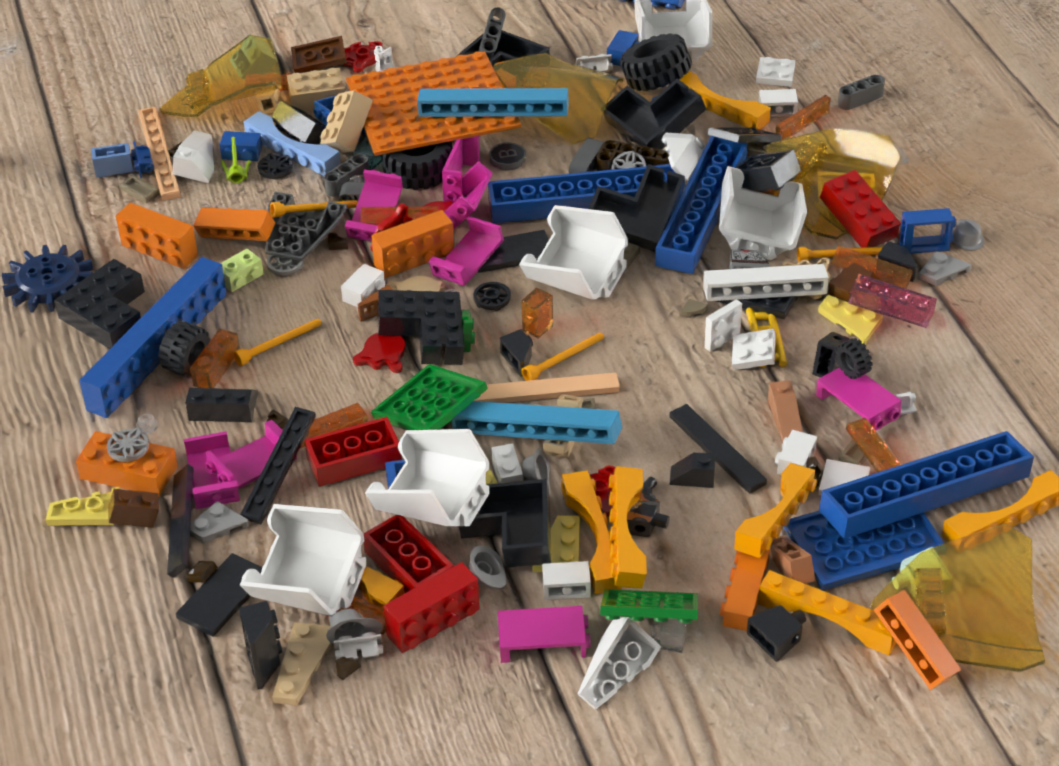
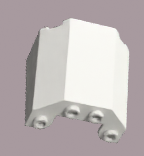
M634 0L635 18L640 42L660 34H678L685 40L692 64H695L702 54L712 47V10L707 0H686V11L652 13L651 0Z
M727 166L722 182L719 230L728 241L732 250L759 251L767 260H773L777 258V255L796 248L807 215L803 185L792 181L786 182L784 187L780 189L778 196L741 188L744 181L743 172L738 168Z
M555 205L547 219L553 235L547 242L538 260L535 259L534 255L526 254L519 266L529 279L589 299L609 297L627 264V260L623 258L624 249L628 246V238L615 213Z
M470 429L406 430L398 444L399 451L406 463L388 490L380 482H373L369 486L365 494L375 510L435 524L470 526L489 495V486L486 485V471L489 470V460Z
M273 504L267 518V523L276 535L274 543L270 548L261 574L255 569H248L242 577L240 586L251 597L330 616L336 614V611L341 608L351 606L366 567V557H362L361 554L364 533L343 510Z

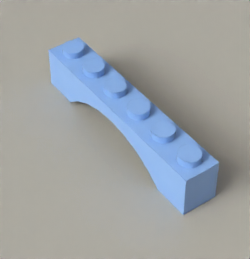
M260 111L244 121L245 132L260 133L262 145L282 155H288L293 161L324 176L327 172L341 164L340 151L326 144H306L292 140L275 127L272 117Z

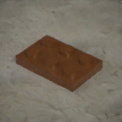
M342 36L291 47L295 73H305L347 63Z

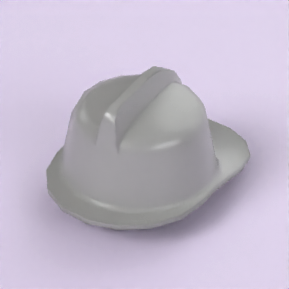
M960 219L956 222V227L952 231L955 244L966 250H978L984 245V237L981 235V228L977 222L970 219Z
M538 448L534 455L523 460V481L547 479L550 494L549 462L545 452Z
M487 546L474 547L471 551L468 569L477 577L478 585H487L492 588L504 587L507 580L500 556Z
M344 609L329 616L331 628L327 631L326 637L329 642L334 643L335 640L342 636L356 638L362 637V634L368 632H375L377 635L381 633L383 627L382 623L376 619L363 618L354 609Z

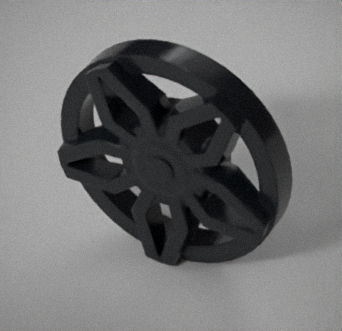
M269 153L258 162L257 167L261 176L268 179H278L287 176L292 171L293 164L288 155Z
M486 282L474 290L473 298L478 308L499 311L510 302L511 291L502 283Z

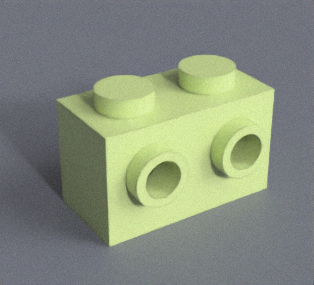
M245 249L221 263L225 286L231 292L264 275L262 260L249 249Z

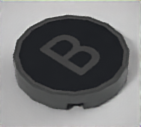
M512 142L497 144L489 152L490 163L494 167L499 166L502 170L517 169L526 161V150L521 145Z

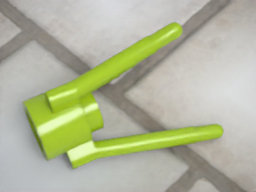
M232 137L233 165L228 170L224 160H221V164L227 181L238 184L247 179L251 161H247L245 169L237 164L235 137Z

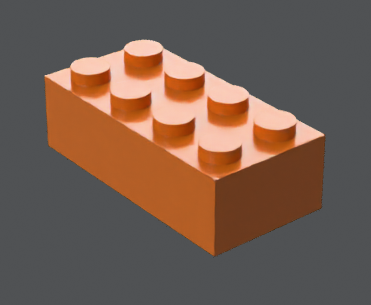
M133 203L126 205L116 215L122 246L183 269L198 256L193 225Z
M443 210L371 235L374 266L384 271V278L426 264L433 256L437 258L445 257L454 248L453 222Z
M98 431L93 433L76 460L80 479L132 491L158 493V497H160L178 467L174 448L149 443L148 451L141 458L130 462H120L114 460L108 454L107 442L112 434ZM115 453L117 455L124 456L123 453Z

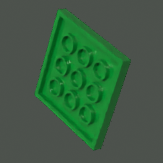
M428 364L374 408L371 414L374 419L388 417L391 425L405 430H439L457 414L465 410L470 403L479 398L488 387L484 381Z
M605 589L600 606V615H604L609 620H618L620 616L630 617V620L643 621L644 617L654 618L656 622H667L669 618L678 619L680 623H692V620H697L698 593Z

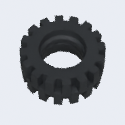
M849 339L838 345L837 349H835L837 353L835 357L838 359L837 364L841 366V371H844L848 378L856 379L872 370V356L869 355L870 351L866 349V345L862 344L860 339Z

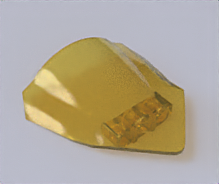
M250 34L227 52L213 60L205 69L189 73L186 78L187 86L160 107V111L162 114L198 117L208 109L219 104L281 89V72L272 40Z
M547 53L520 57L493 65L498 79L505 88H568L569 108L567 116L532 117L571 144L596 137L614 87L618 82L625 81L623 77L564 62Z
M825 129L770 143L766 148V153L794 150L802 171L795 175L796 178L791 181L803 185L807 208L803 227L811 234L835 240L849 232L819 198L824 182L856 170L878 197L883 200L902 158L889 135L847 129ZM771 189L773 196L779 195L780 189Z
M1006 523L921 552L872 600L871 610H874L887 598L905 590L957 663L1022 672L1045 664L1034 614L1032 539Z

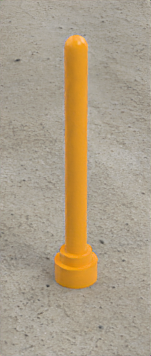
M337 201L336 203L347 204V208H356L358 201ZM271 202L270 214L272 218H277L285 215V213L325 210L328 202L295 205Z
M798 247L797 261L799 263L802 260H811V258L878 255L883 247L811 250L807 249V247Z
M315 319L251 349H238L233 352L234 359L240 367L248 364L251 357L321 326L322 321L321 319Z
M599 332L538 365L529 364L523 367L521 370L523 378L526 381L538 379L542 371L603 340L604 334Z

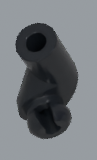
M650 476L643 483L641 493L655 498L652 494V489L657 485L656 479Z

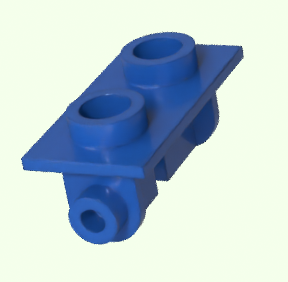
M134 141L131 157L134 162L135 171H139L140 178H142V173L152 172L154 165L149 147L146 145L136 146Z

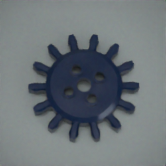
M43 245L41 255L34 257L26 250L24 251L26 262L23 264L12 260L9 262L11 272L14 273H2L4 283L2 287L5 297L12 296L13 306L15 307L28 300L30 312L34 313L39 303H46L49 311L54 312V300L91 275L93 272L90 271L94 269L91 259L84 261L82 250H78L71 256H68L67 245H62L58 253H50L48 246Z

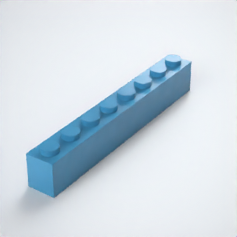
M568 88L420 89L417 105L419 117L567 116L569 95Z
M473 401L465 410L461 411L451 420L453 429H470L473 434L603 444H615L622 430L620 414L617 410Z

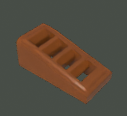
M387 285V286L381 288L380 290H393V289H392L389 285ZM378 291L357 304L359 320L361 322L377 316Z

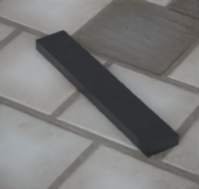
M688 404L670 412L669 418L706 453L716 454L715 462L749 494L767 485V479Z
M299 407L294 408L240 514L250 522L262 525L316 417L315 412Z
M189 464L178 471L173 479L167 575L172 578L188 567L194 467Z

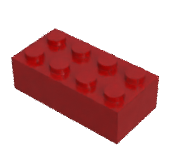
M856 170L824 182L819 198L861 248L877 247L896 238L901 222Z
M388 417L304 439L306 457L319 487L385 469V462L402 460V455L398 448L399 440Z
M396 514L364 533V552L391 579L398 580L404 585L405 593L454 567L404 516Z
M461 562L383 605L387 637L401 653H404L409 649L415 648L425 640L435 637L446 628L454 626L462 619L475 614L480 610L477 577Z

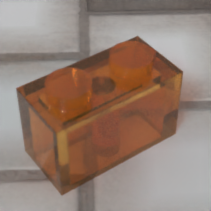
M536 287L521 300L522 330L539 339L553 326V295Z

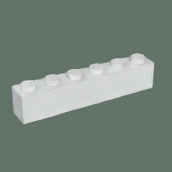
M824 264L704 271L703 288L707 301L827 294L829 277Z

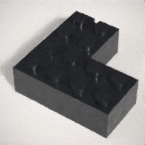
M502 30L496 51L489 61L495 73L502 70L511 76L531 83L550 66V47ZM483 34L458 55H469L478 52ZM484 47L486 50L491 51L490 48Z
M679 79L672 82L651 102L627 85L601 108L607 123L634 144L661 150L666 146L662 141L665 133H681L706 110L701 95L688 88Z
M648 164L635 197L598 186L589 209L614 212L629 243L656 252V246L685 187V176L668 171L667 182H664L665 169Z
M112 259L54 300L58 318L111 349L141 318L140 311L128 304L145 292L142 275L130 267L127 268L125 264L118 260Z
M378 290V335L419 336L421 364L440 365L441 349L445 347L444 365H463L465 345L460 292Z
M547 479L487 484L489 486V495L471 525L458 526L461 538L502 535V553L506 568L551 563L550 494Z

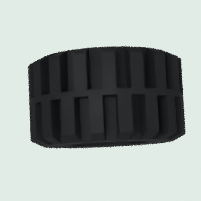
M178 321L176 324H173L167 330L159 348V362L162 364V368L187 378L196 375L204 366L209 355L211 346L209 332L186 321Z

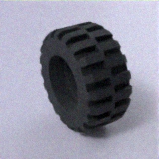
M668 33L667 35L652 36L649 39H644L640 43L634 44L633 47L628 48L622 54L620 65L630 88L636 91L656 90L660 87L663 88L676 79H681L691 69L692 60L684 38L678 34Z
M452 142L382 154L383 172L401 176L404 189L413 188V190H419V188L429 189L430 186H438L440 182L443 183L442 170L453 149Z

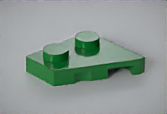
M461 310L464 352H471V344H475V332H472L474 329V319L471 317L469 310Z

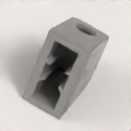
M731 250L729 269L769 267L768 261L759 251Z

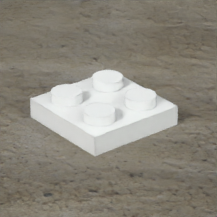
M760 57L756 83L791 87L796 60Z
M736 299L706 317L705 349L709 352L731 340L733 335L740 334L742 303Z
M774 329L733 335V369L738 370L775 364L776 334Z

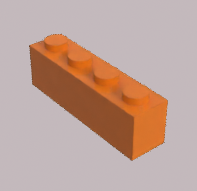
M211 207L200 209L193 226L201 238L268 241L275 221L268 210Z
M770 549L766 550L760 558L743 552H736L734 564L737 566L731 569L729 580L732 584L727 585L725 591L727 601L722 602L720 608V616H723V626L747 631L748 618L755 615L758 606L759 588L768 569Z
M905 590L887 598L874 609L930 690L947 682L962 670Z

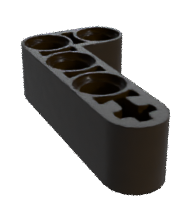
M607 140L602 144L597 153L596 171L611 170L613 160L621 153L628 151L640 154L647 166L648 164L652 166L670 164L668 159L670 155L666 150ZM636 157V162H642L638 157ZM621 162L617 163L619 166L623 165Z

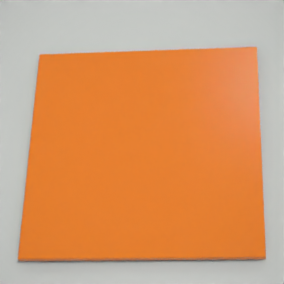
M478 51L469 55L441 58L431 62L424 61L420 64H409L404 67L388 68L383 71H371L367 74H355L351 77H346L350 91H356L373 100L364 123V129L375 156L521 128V123L517 116L419 117L417 99L420 89L503 88L486 52Z

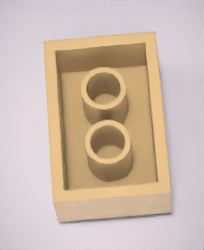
M340 68L287 75L291 105L305 112L313 111L315 108L314 101L345 92Z
M356 91L339 93L334 98V107L327 117L326 129L321 133L320 145L326 144L340 151V153L355 151L373 100Z

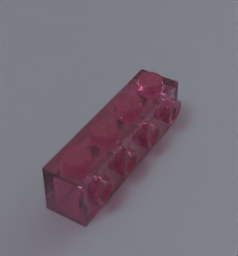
M858 274L852 286L848 304L927 328L934 315L937 298Z

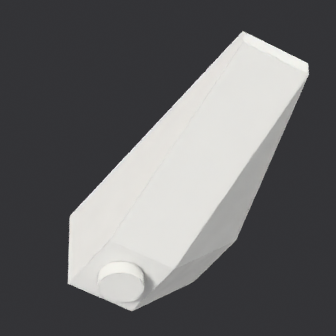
M194 130L178 147L173 157L172 174L209 183L214 173L212 135Z
M665 133L662 141L665 145H668L665 150L670 155L668 159L671 168L675 173L684 175L686 181L697 165L705 149L703 147L705 144L699 137L695 138L693 134Z
M630 617L612 620L599 642L578 695L592 708L597 709L616 694L620 687L633 680L636 674L649 667L661 646L633 620H630Z

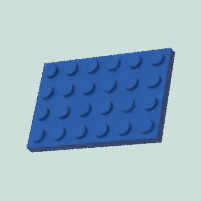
M820 511L790 518L789 524L786 527L784 526L791 541L812 556L815 580L822 591L899 569L904 559L930 547H933L938 556L946 555L948 550L924 512L845 539Z

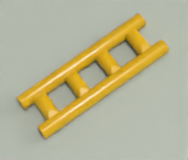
M747 308L746 314L751 332L774 329L776 334L775 361H778L781 367H785L787 359L776 317L773 314L754 312L752 308ZM756 320H769L770 325L758 326Z

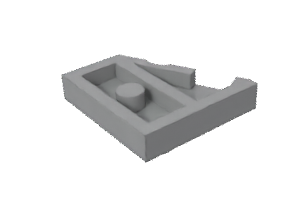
M936 251L919 272L918 279L937 286L946 280L956 278L959 272L964 271L968 273L971 269V264Z
M216 501L190 524V536L202 543L214 540L216 537L230 534L231 529L242 526L243 529L247 528L249 520Z

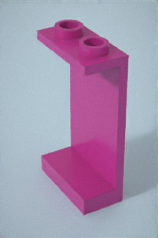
M479 136L456 140L442 170L443 201L450 200L455 202L462 195L461 170L463 165L474 166L478 161L480 162Z
M479 161L462 176V194L465 198L461 195L444 211L453 222V230L476 210L493 174Z
M364 169L365 183L352 221H346L345 229L347 237L372 241L371 235L375 234L378 225L395 212L403 184L401 176L396 174H386L376 170Z
M468 216L467 221L470 230L443 260L433 256L429 260L433 276L465 286L504 241L499 225Z
M839 367L817 379L816 396L823 400L830 395H834L866 419L865 433L871 434L890 422L897 420L901 415V400L866 374L856 379H850Z
M273 420L265 423V436L219 459L210 450L207 451L206 469L210 474L213 473L218 478L219 483L237 480L238 489L259 478L283 430Z
M227 431L184 439L188 464L194 467L192 490L196 509L211 507L216 501L221 504L240 501L237 480L219 483L218 478L213 473L210 474L205 466L207 451L210 450L218 459L231 453Z
M582 606L498 611L501 663L510 662V650L580 646L581 657L585 658L586 648L591 647L590 633H585V629H589L588 615H583Z

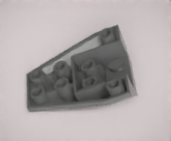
M275 192L268 205V211L270 213L271 202L295 205L293 195ZM329 201L325 210L285 213L281 217L273 218L275 225L268 241H266V254L303 261L341 222L347 209V204Z

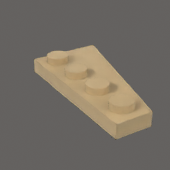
M294 622L272 696L273 703L298 705L311 683L313 674L319 670L325 654L328 655L332 648V643L326 637L327 631L331 628L330 626Z

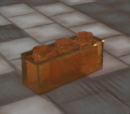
M219 328L190 367L194 387L214 388L235 360L233 352L240 349L238 333Z

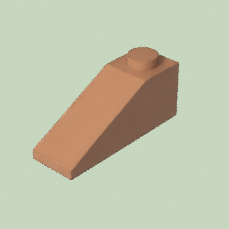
M790 380L770 382L768 403L783 443L784 438L789 437L792 430L803 432L796 395Z
M785 535L779 536L777 539L775 538L770 547V556L780 573L804 584L814 582L812 556Z

